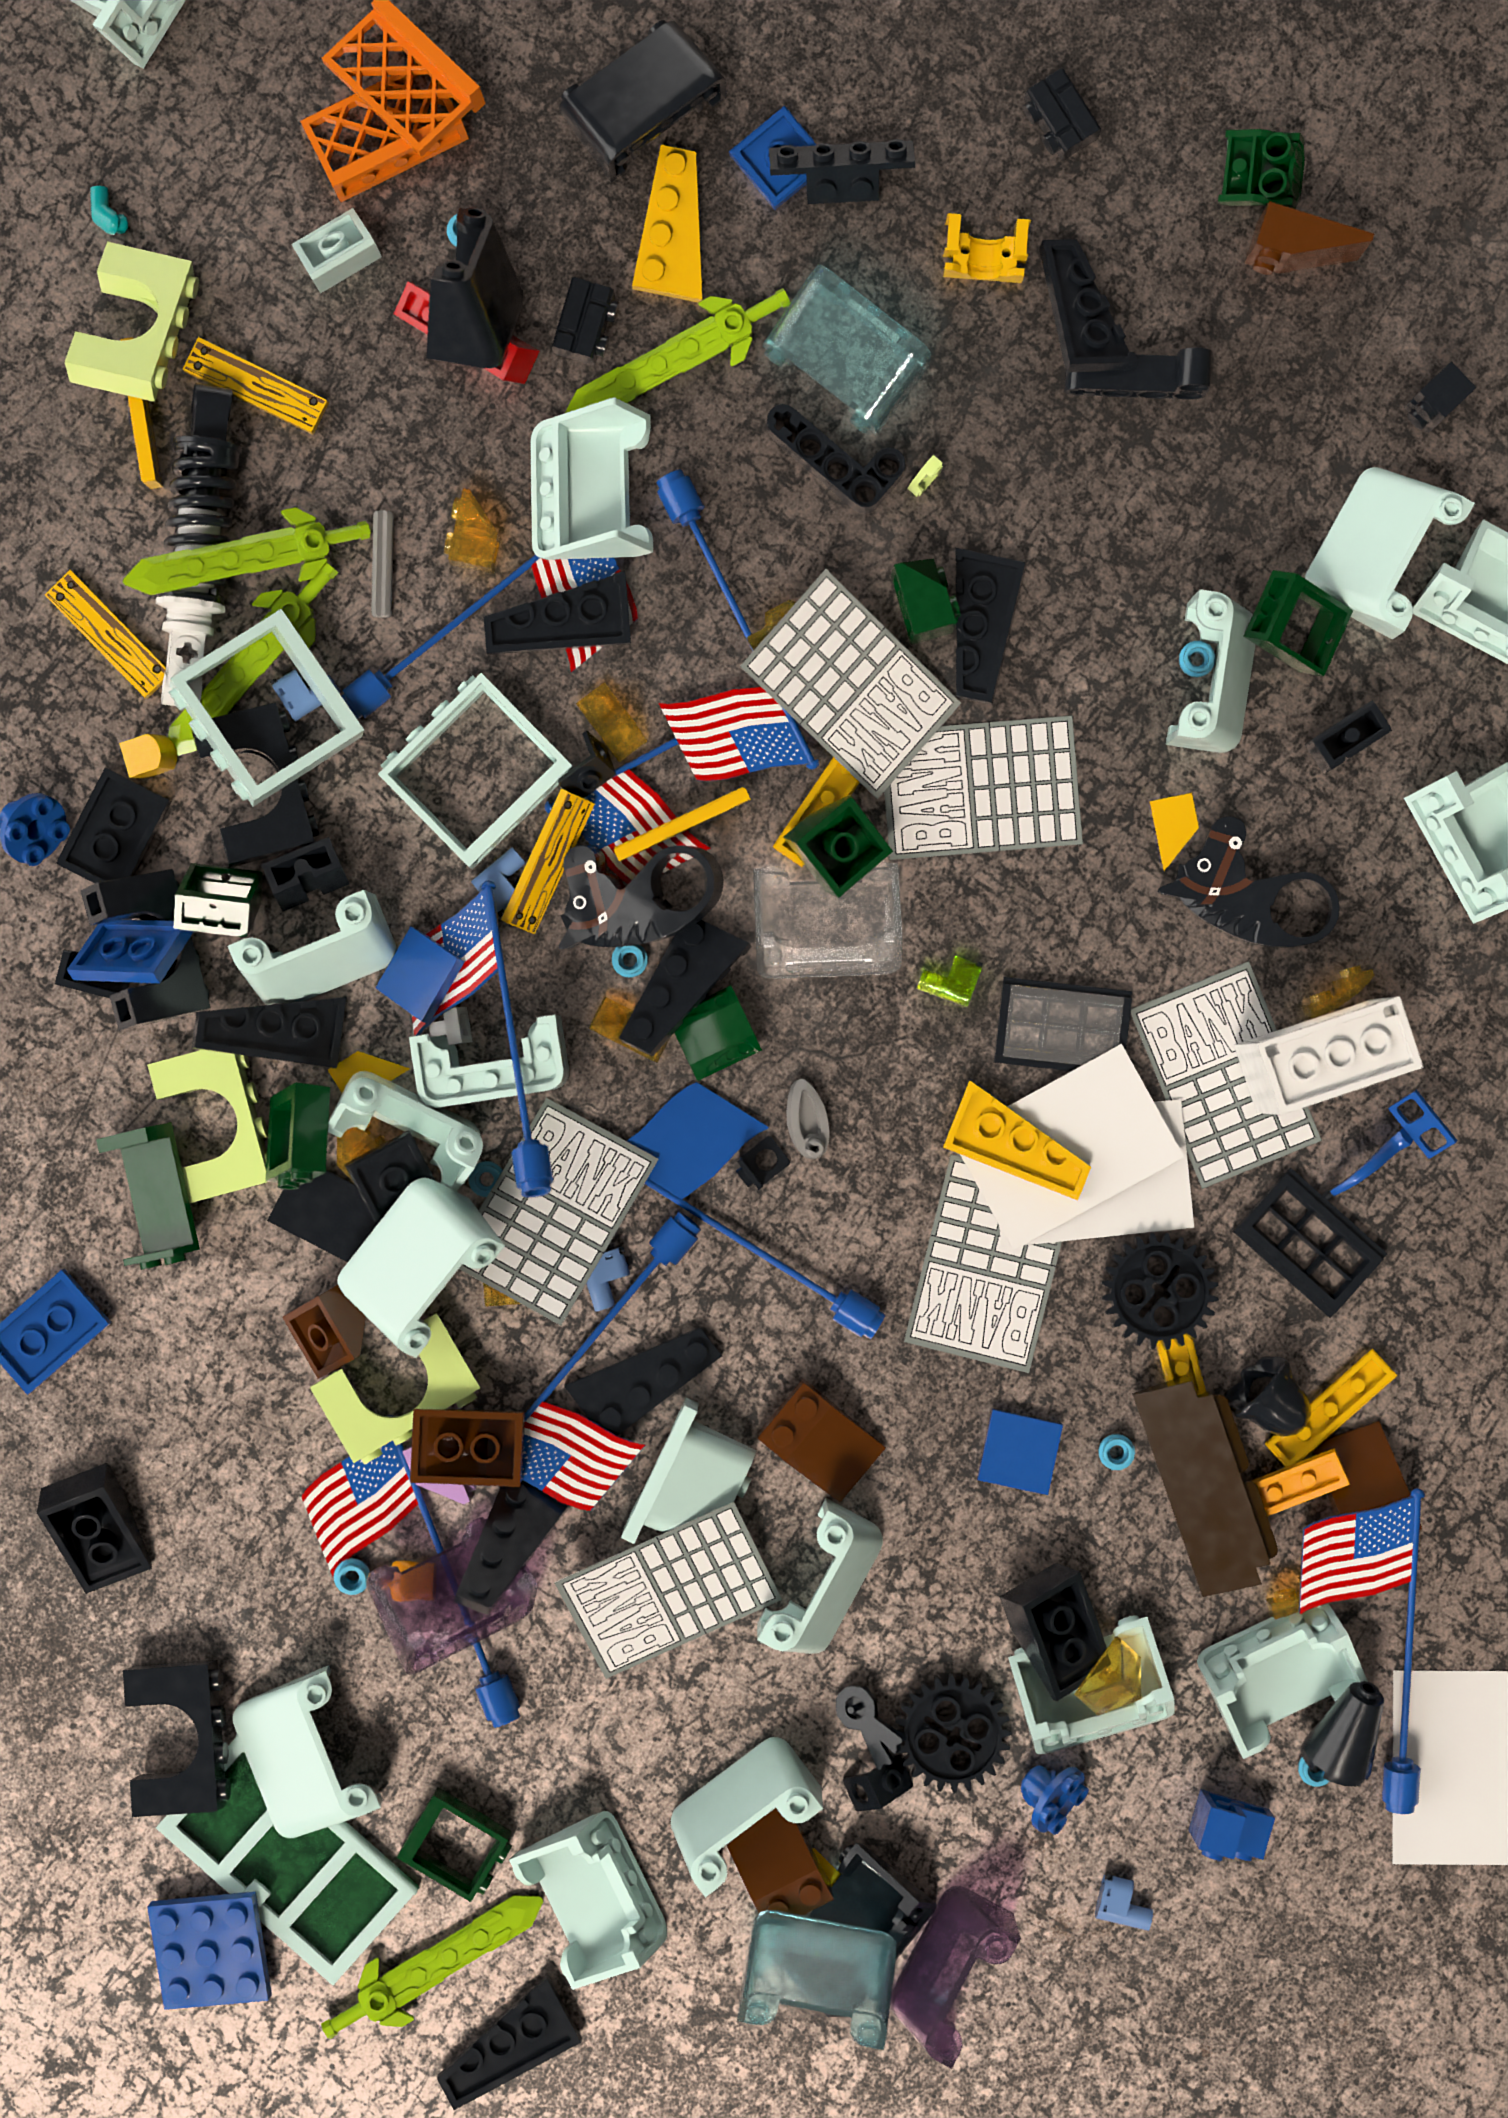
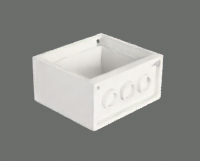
M1400 996L1370 999L1234 1045L1256 1113L1283 1115L1424 1068Z

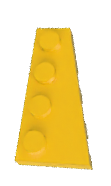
M666 145L660 146L632 283L633 290L697 303L703 300L697 159L695 151Z
M969 1080L943 1148L1078 1201L1091 1166Z

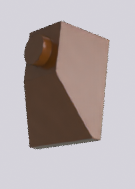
M339 1285L334 1286L282 1317L317 1379L360 1356L366 1316L343 1294Z

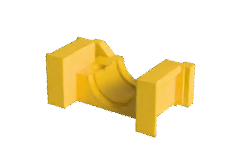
M947 213L945 225H948L947 248L944 249L943 257L952 258V263L945 262L943 277L1022 283L1025 268H1017V263L1026 264L1028 258L1026 252L1028 229L1031 220L1017 219L1014 227V237L1005 236L1001 239L985 240L974 238L969 233H960L961 214ZM966 250L968 253L963 254L961 251ZM1007 253L1009 257H1004L1002 254Z

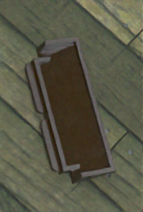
M1187 1375L1132 1393L1202 1597L1262 1585L1256 1568L1271 1565L1269 1559L1277 1555L1278 1546L1256 1484L1249 1480L1242 1481L1240 1473L1248 1468L1249 1462L1226 1397L1222 1394L1213 1395L1210 1391L1197 1395L1193 1382Z

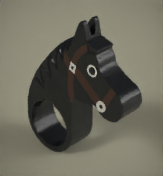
M1230 816L1217 820L1210 827L1198 856L1189 860L1186 864H1179L1175 881L1158 889V893L1161 895L1179 898L1187 909L1199 919L1225 934L1250 944L1269 948H1292L1320 941L1333 930L1340 911L1336 891L1327 880L1317 874L1296 872L1256 881L1248 880L1245 871V861L1239 853V848L1246 839V828L1240 819ZM1304 881L1318 887L1326 897L1328 903L1326 922L1312 936L1296 937L1290 935L1278 923H1274L1272 920L1270 906L1274 905L1276 895L1280 889L1290 882Z
M580 845L571 848L563 861L570 898L566 905L565 913L560 915L567 932L559 944V949H571L582 943L598 947H623L647 944L670 938L688 930L701 921L714 908L722 895L724 880L719 863L709 852L695 846H671L659 851L635 878L625 886L615 874L607 871L606 857L598 847ZM684 853L700 862L707 877V887L702 900L696 906L686 911L673 908L674 906L667 899L663 900L664 894L661 887V876L667 863L677 855Z

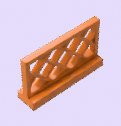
M373 0L371 2L373 10L321 59L342 82L422 157L470 110L476 113L486 102L480 86L389 0ZM376 24L383 31V43H364V34ZM404 51L408 55L407 66L388 67L389 52ZM357 52V67L341 68L335 62L344 53ZM382 52V67H363V53ZM415 61L419 66H413V62ZM428 74L432 78V89L413 90V75ZM388 75H407L406 90L387 91ZM363 76H382L381 91H365L362 88ZM432 98L431 114H412V99ZM438 98H453L459 103L451 113H437ZM387 99H406V114L390 115L387 112ZM431 122L430 133L418 142L411 135V123Z
M391 75L388 77L387 91L406 90L407 75ZM432 78L427 90L432 89ZM381 81L364 90L381 91ZM356 94L300 121L340 203L469 139L463 122L460 120L421 157L399 135L393 134V130L389 126H387L386 131L369 127L375 112ZM432 98L423 99L418 114L427 113ZM438 98L437 104L445 106L448 113L455 109L450 98ZM398 99L395 108L387 106V112L390 115L406 114L405 111H402L406 99ZM356 106L368 109L362 124L346 120L350 109ZM324 122L335 125L330 140L316 137L312 128ZM431 122L415 123L411 135L420 142L430 133ZM343 127L359 132L354 147L337 143ZM366 134L382 138L379 149L373 152L361 150ZM321 146L327 148L325 154H324V152H323ZM334 150L350 154L347 165L335 171L332 170L329 163Z

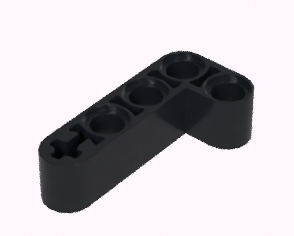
M1185 348L1179 350L1176 356L1135 354L1139 361L1135 370L1066 372L1065 370L1064 392L1068 395L1195 400L1204 398L1210 390L1212 351L1206 348Z
M780 404L773 407L767 415V432L772 441L858 513L868 514L877 509L903 477L906 463L905 458L895 448L887 447L881 449L863 468L793 407ZM786 418L789 419V428L797 435L794 443H791L792 432L787 428L776 429L777 419L782 422ZM807 440H814L819 444L820 450L815 455H806L800 449L801 444ZM886 459L893 460L898 465V471L895 474L886 475L879 469V463ZM839 463L846 467L848 473L841 479H835L829 475L828 468L832 464ZM860 487H869L874 491L875 498L867 503L861 502L857 499L855 492Z

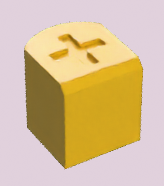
M145 734L119 743L129 778H150L173 770L176 766V748L173 742L164 735Z

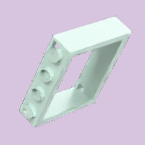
M282 609L170 678L172 690L168 693L174 700L175 706L180 711L184 708L193 719L189 724L200 741L206 739L214 750L210 755L221 771L228 770L235 780L231 783L235 793L241 797L243 802L248 799L253 807L360 739L364 732L363 727ZM272 632L332 718L340 733L257 785L188 684Z
M482 673L476 678L472 675L466 682L463 681L457 689L460 694L451 703L447 700L442 702L431 714L434 719L425 728L420 725L414 729L406 738L409 744L399 754L396 750L390 753L387 759L380 765L383 769L378 773L404 802L472 870L559 785L558 779L574 768ZM485 692L554 764L474 843L466 848L398 777Z

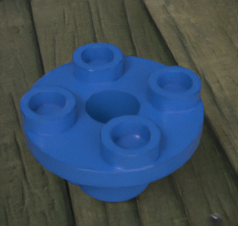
M32 793L17 801H12L5 805L0 813V841L4 851L11 858L29 866L39 865L42 860L56 850L60 842L64 841L70 832L62 805L54 798L43 793Z
M1038 1765L1027 1772L1022 1780L1020 1789L1027 1804L1034 1808L1031 1820L1034 1828L1041 1833L1049 1831L1053 1835L1058 1834L1063 1829L1067 1821V1814L1074 1805L1079 1806L1085 1800L1089 1791L1084 1785L1085 1776L1082 1771L1072 1766L1056 1776L1055 1769L1048 1771L1043 1766Z

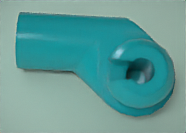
M92 186L90 188L93 222L107 234H124L128 230V219L124 214H117L109 207L108 187Z

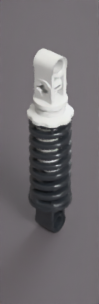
M195 383L191 404L192 421L190 436H176L172 439L174 451L179 455V458L173 461L171 467L173 473L178 477L174 478L169 486L171 492L176 495V497L168 501L167 505L168 510L175 515L168 518L165 524L166 529L173 534L168 536L163 544L165 550L169 553L230 542L227 536L219 534L221 528H230L232 526V520L217 512V508L232 509L234 507V500L229 497L219 496V489L233 490L236 488V481L220 475H226L227 470H236L238 468L239 456L242 453L241 446L226 441L227 425L232 404V389ZM226 578L160 593L156 597V604L167 609V620L163 622L162 630L169 633L166 671L163 677L161 692L162 705L175 706L174 700L168 693L172 690L170 678L204 657L205 638L213 637L214 628L211 627V618L215 614L225 613L224 597L218 594L219 589L214 588V585H225ZM184 646L188 647L189 653L194 654V658L187 661V664L183 663L182 656L176 654ZM201 676L188 684L199 701L201 700L202 693Z

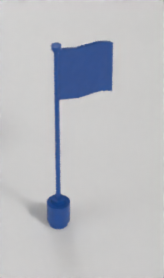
M695 1082L672 1097L641 1131L627 1140L632 1145L659 1159L647 1178L645 1185L831 1301L833 1305L830 1310L835 1312L832 1320L859 1337L864 1335L872 1339L886 1316L879 1311L880 1307L852 1289L848 1294L841 1291L838 1297H836L683 1200L713 1178L745 1143L760 1132L768 1129V1126L698 1082Z

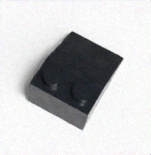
M108 1463L41 1488L37 1514L86 1594L152 1569L150 1557L124 1491Z
M1054 1563L1000 1596L1011 1630L1053 1700L1059 1701L1113 1667L1080 1571Z

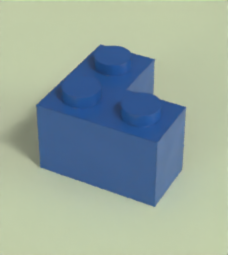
M1200 1789L1189 1832L1198 1849L1202 1850L1201 1854L1210 1859L1222 1861L1224 1856L1230 1859L1236 1857L1245 1861H1251L1252 1857L1263 1860L1275 1817L1268 1808Z

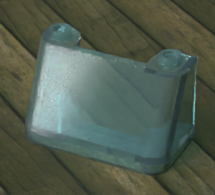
M820 264L807 277L763 342V348L766 349L764 354L768 359L780 367L784 363L789 366L792 364L797 366L848 406V410L852 415L849 420L856 428L864 433L870 430L875 435H877L928 370L932 357L931 351L918 338L831 270Z
M775 1910L760 1912L755 1917L751 1929L743 1968L737 2022L765 2025L774 2020L779 2004L852 2018L850 2034L853 2040L865 2047L884 2050L896 1962V1942L894 1938L888 1933L796 1914Z

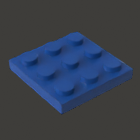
M256 1891L151 1901L147 1906L164 2010L261 2002L270 1999L272 1990Z

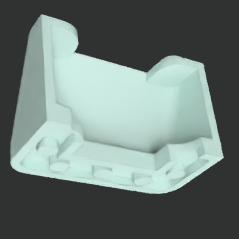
M1200 589L1187 603L1184 621L1193 622L1198 627L1200 641L1217 644L1215 665L1208 703L1193 702L1187 705L1181 712L1179 724L1168 727L1166 745L1225 753L1234 749L1240 742L1255 644L1243 636L1253 614L1225 594Z
M362 890L347 896L340 901L335 913L340 932L289 953H272L265 942L252 937L230 944L228 949L235 965L265 1005L309 1000L388 967L397 948L376 895Z
M368 1071L357 1072L350 1078L328 1123V1132L339 1138L352 1127H358L365 1131L372 1116L404 1132L409 1130L412 1136L436 1147L430 1163L438 1166L441 1171L442 1179L440 1184L456 1192L474 1170L483 1149L480 1131L473 1122L443 1107L425 1105L417 1094Z
M419 1178L407 1186L341 1270L337 1283L343 1294L402 1352L416 1358L431 1337L429 1326L419 1319L462 1264L473 1269L483 1268L497 1257L505 1245L468 1197L432 1179Z
M825 1498L817 1513L822 1519L817 1530V1541L820 1547L833 1555L834 1558L806 1609L791 1600L781 1610L772 1611L765 1608L757 1623V1640L775 1650L816 1654L824 1651L834 1637L882 1548V1533L874 1523L828 1498Z
M1329 1603L1309 1609L1302 1614H1299V1604L1207 1647L1198 1655L1197 1659L1202 1676L1243 1759L1261 1752L1270 1743L1271 1736L1267 1728L1268 1725L1326 1697L1332 1696L1336 1702L1350 1684L1367 1681L1350 1637Z
M1137 1615L1119 1620V1626L1113 1630V1634L1103 1637L1113 1667L1059 1701L1052 1699L1023 1648L1014 1651V1656L1008 1657L1037 1754L1055 1752L1164 1720L1175 1713L1174 1697L1148 1617L1139 1619Z
M770 1737L764 1740L673 1810L671 1816L672 1831L695 1885L705 1897L719 1888L727 1876V1864L718 1851L774 1808H777L781 1815L792 1823H803L823 1809L822 1787L784 1739Z
M602 1811L589 1816L518 1851L509 1859L516 1878L524 1885L531 1886L540 1882L570 1943L562 1953L560 1967L572 1990L641 1968L665 1942L668 1931L664 1916L617 1820L610 1812Z

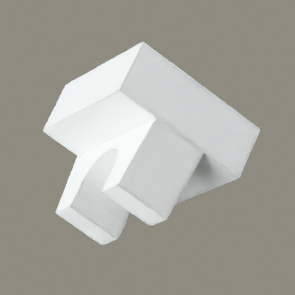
M467 1007L451 1008L443 1013V1021L432 1022L429 1025L430 1037L447 1035L448 1045L472 1042Z

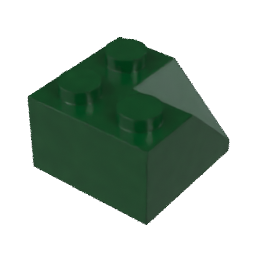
M934 558L894 564L891 579L910 645L951 634L958 622V617L961 615L955 595L950 597L948 595V583L943 567H936Z
M850 795L811 813L783 837L824 891L837 898L841 897L893 852Z

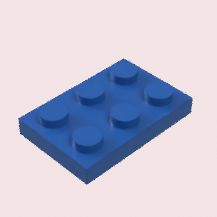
M116 920L101 923L96 926L67 971L73 980L160 983L179 953L183 950L193 931L173 929L174 921Z
M62 1269L0 1323V1364L22 1390L29 1395L112 1322L67 1270Z

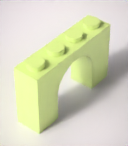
M107 241L97 269L101 292L143 302L153 308L158 316L154 325L145 334L131 340H111L75 331L65 359L69 381L155 402L159 388L164 389L168 379L167 365L170 358L174 359L176 357L179 344L177 335L179 329H184L187 325L189 316L187 306L190 298H196L199 278L194 276L192 261Z
M199 1050L147 1064L157 1100L200 1089H208L226 1098L236 1114L237 1132L230 1148L215 1159L182 1168L190 1203L267 1183L265 1182L267 1149L264 1138L268 1137V1130L264 1118H258L254 1105L259 1102L255 1084L253 1082L249 1083L245 1069L249 1068L248 1056Z
M435 1313L423 1320L431 1330L430 1340L419 1354L427 1370L428 1385L423 1399L414 1409H446L455 1403L459 1409L477 1398L474 1392L480 1389V1386L438 1314ZM343 1368L310 1386L312 1393L353 1463L361 1459L365 1465L383 1454L380 1447L391 1441L397 1446L412 1437L413 1410L406 1414L392 1417L379 1415L371 1411L359 1398Z

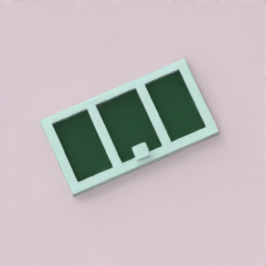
M236 1734L235 1739L228 1745V1762L224 1764L225 1778H228L231 1784V1797L227 1801V1805L217 1812L166 1815L157 1825L156 1829L229 1894L256 1891L260 1921L331 1985H334L411 1897L417 1893L420 1886L346 1821L296 1838H286L280 1835L273 1825L238 1734Z

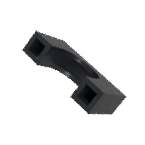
M276 702L211 718L236 755L252 754L259 756L270 763L276 772L281 771L299 759L295 745L288 746L285 732L290 731L285 710L278 712ZM191 728L200 764L213 761L210 755L214 751L206 739L200 741ZM296 779L283 787L277 805L267 815L252 821L220 828V836L229 868L289 853L315 842L313 837L319 836V831L314 814L307 816L304 802L310 800L304 780L298 781Z
M173 869L97 882L80 891L90 925L122 919L174 921L175 894L180 885L175 879ZM192 937L189 938L160 983L129 988L109 996L119 1031L186 1017L211 1008L209 990L203 981L199 966L200 958L194 948Z
M218 1660L136 1665L123 1670L125 1707L159 1704L175 1706L191 1718L198 1733L197 1753L187 1769L180 1772L141 1774L130 1780L132 1817L217 1812L225 1807L231 1797L230 1780L225 1778L224 1764L228 1762L229 1750L227 1742H223L222 1727H225L226 1710L224 1705H220V1691H222L224 1686V1676L222 1669H218Z

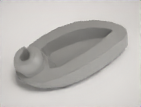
M798 1079L791 1085L786 1110L787 1127L793 1144L800 1154L809 1159H817L826 1152L829 1143L828 1115L824 1103L814 1087L805 1079Z

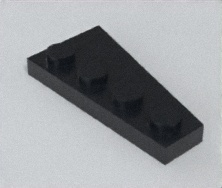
M1043 240L1039 251L1066 372L1135 370L1139 361L1134 351H1129L1124 341L1126 335L1121 325L1115 324L1109 312L1111 305L1106 295L1099 292L1094 282L1096 276L1078 240Z
M955 547L956 599L961 615L956 623V696L993 705L1024 578L1026 562Z
M625 571L483 617L487 655L631 644Z
M703 920L688 930L675 935L619 1036L620 1041L653 1057L684 1023L683 1019L695 1006L698 1007L703 1002L711 988L719 980L722 981L731 971L730 967L741 955L744 956L752 947L751 944Z
M346 997L196 1012L192 1048L337 1068Z
M700 1326L658 1344L653 1348L567 1383L564 1387L589 1420L618 1436L721 1358L722 1354Z
M523 1481L520 1487L501 1486L456 1593L454 1602L489 1615L514 1582L515 1577L527 1565L534 1552L543 1540H546L556 1523L565 1515L570 1506L561 1503L533 1485Z
M549 1975L541 1980L438 2074L437 2080L453 2110L581 2043L582 2037Z

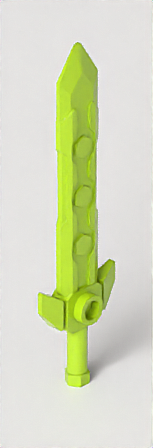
M782 288L776 291L771 297L745 311L741 305L733 304L731 299L710 296L702 300L698 305L712 315H715V317L711 316L668 339L666 343L577 389L565 413L610 398H617L628 404L652 388L724 352L729 346H731L730 366L733 367L743 362L753 342L751 337L753 328L751 324L781 307L785 308L790 305L791 302L785 290Z
M296 507L284 509L280 513L295 528L289 527L246 536L239 540L143 558L124 577L123 584L148 595H155L197 586L199 583L245 573H257L304 561L298 577V581L302 582L314 579L327 560L324 558L330 550L329 545L356 539H369L371 532L366 521L357 522L356 525L325 531L324 526L320 522L314 521L316 517Z
M326 562L315 578L311 579L298 595L293 592H284L283 590L264 592L255 599L252 606L271 610L262 620L282 609L304 643L310 648L316 641V619L313 618V609L308 605L331 578L334 579L339 572ZM272 632L232 656L202 690L200 703L211 718L228 714L259 676L264 674L284 651ZM186 709L169 727L168 738L173 742L177 756L197 751L189 724L193 719Z
M513 1895L476 1917L471 1923L429 1949L422 1950L386 1972L382 1977L378 1978L379 1958L377 1957L364 1966L358 1984V1989H360L358 1993L359 2003L333 2019H328L321 2023L326 2037L329 2039L338 2035L339 2031L366 2015L374 2022L380 2021L379 2025L403 2027L414 2020V2016L401 2008L396 2009V2007H402L444 1981L449 1975L532 1927L543 1904V1898L540 1896Z

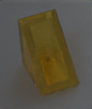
M1116 1636L1074 1695L1097 1715L1141 1700V1657L1121 1638Z

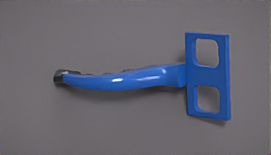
M1416 1089L1388 1108L1403 1128L1384 1143L1356 1172L1340 1184H1336L1324 1191L1322 1196L1329 1200L1355 1186L1383 1166L1397 1152L1410 1146L1413 1140L1428 1159L1455 1144L1458 1140ZM1409 1099L1415 1100L1424 1112V1115L1414 1121L1407 1120L1399 1110V1105ZM1431 1128H1437L1447 1140L1446 1144L1436 1150L1431 1149L1421 1136Z

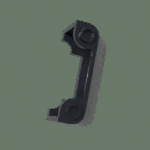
M661 20L651 27L647 37L580 86L574 84L567 88L561 95L562 102L560 103L559 110L610 182H613L625 173L622 165L628 161L629 155L635 160L639 157V150L694 109L697 113L703 110V102H708L714 108L726 99V79L675 21L666 22Z
M460 208L456 216V227L458 228L456 260H447L437 266L430 279L426 358L478 368H495L501 365L523 307L524 292L491 216L486 214L481 208Z
M862 1843L849 1845L838 1858V1861L841 1863L838 1871L841 1875L831 1887L834 1900L813 1910L799 1928H794L790 1931L784 1929L778 1933L771 1943L773 1949L766 1956L828 2017H846L860 2007L929 1920L937 1907V1904L928 1895Z

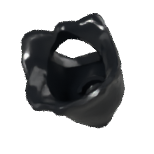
M1261 1357L1255 1365L1242 1369L1240 1383L1234 1385L1224 1394L1228 1400L1231 1412L1234 1413L1236 1418L1250 1420L1264 1431L1281 1437L1293 1436L1301 1432L1311 1416L1309 1399L1294 1379L1290 1363L1283 1357ZM1271 1377L1270 1383L1251 1401L1249 1391L1253 1381L1257 1378Z

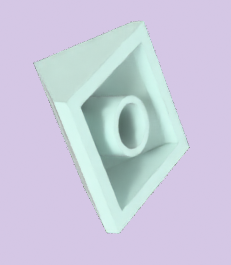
M353 208L291 244L320 294L382 257L372 236Z

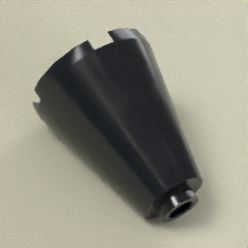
M1367 1681L1350 1684L1305 1737L1301 1745V1755L1312 1770L1315 1765L1325 1772L1323 1778L1342 1786L1357 1787L1362 1784L1363 1780H1368L1370 1777L1384 1705V1697L1376 1685Z

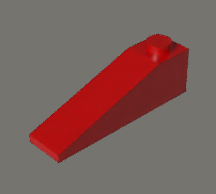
M408 281L394 312L395 316L425 334H428L430 291ZM512 335L501 365L495 368L483 369L503 381L525 384L540 351Z

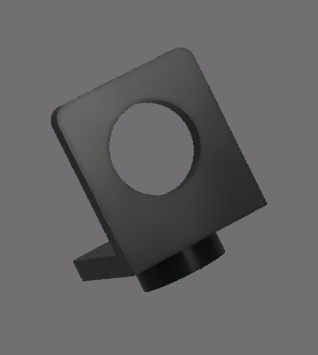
M587 730L582 735L590 756L558 779L560 787L582 798H585L617 775L607 748Z
M767 1136L737 1159L740 1168L736 1172L748 1188L754 1184L760 1190L765 1183L789 1166L790 1160L773 1138ZM769 1149L776 1154L777 1163L773 1169L762 1170L757 1166L756 1156L761 1150Z
M894 1755L895 1762L890 1765L886 1764L885 1768L878 1770L876 1767L866 1774L847 1776L843 1779L845 1788L856 1811L882 1809L913 1787V1782L907 1768L902 1764L901 1755ZM856 1784L864 1788L868 1801H864L859 1797L856 1791Z

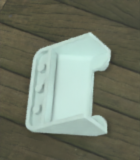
M610 398L543 420L534 428L531 435L532 549L538 557L545 560L638 557L653 552V536L651 531L642 525L630 526L628 451L636 448L642 449L647 445L651 429L650 414L617 398Z
M1379 467L1369 468L1357 479L1307 570L1305 579L1352 609V618L1386 637L1394 639L1406 630L1413 616V607L1409 599L1394 589L1434 518L1447 525L1459 524L1467 518L1475 503L1455 492Z
M329 1665L243 1701L237 1706L233 1714L234 1727L276 1831L286 1838H296L360 1817L381 1808L383 1800L380 1793L375 1794L374 1790L365 1784H353L341 1789L311 1714V1711L325 1705L331 1697L332 1684L329 1679L331 1674Z

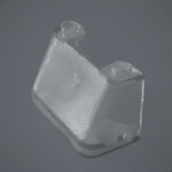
M880 862L839 898L825 892L817 881L790 882L789 874L778 866L769 865L753 869L756 959L759 975L772 979L884 975L900 969L903 937L898 863Z

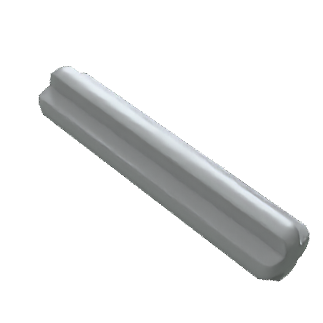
M386 510L375 511L373 514L371 613L376 618H389L392 615L394 515Z

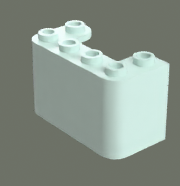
M561 1016L537 1017V1021L531 1025L528 1031V1037L521 1039L524 1057H520L519 1060L525 1094L558 1089L566 1083L569 1077V1065ZM429 1034L409 1037L419 1099L425 1105L445 1107L517 1096L512 1059L460 1067L456 1045H448L446 1036L430 1037Z

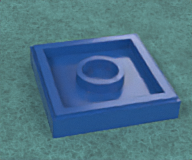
M783 106L729 151L730 157L774 210L806 185V174L770 176L769 148H779L784 145L795 147L817 145L786 106Z
M410 926L378 982L376 989L421 1022L429 1024L465 961L419 929Z
M992 1409L977 1480L1048 1495L1063 1424Z

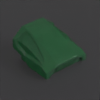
M1264 129L1226 130L1227 154L1222 193L1218 196L1219 204L1255 206L1267 205L1270 201L1296 209L1302 193L1305 166L1304 137L1301 133L1277 132Z
M731 985L706 997L698 1007L695 1006L683 1019L684 1023L674 1033L697 1081L762 1051Z

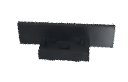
M893 139L888 142L871 143L857 141L852 144L834 145L820 143L815 146L795 147L784 145L779 148H769L770 176L806 174L807 205L879 201V170L915 168L913 140Z

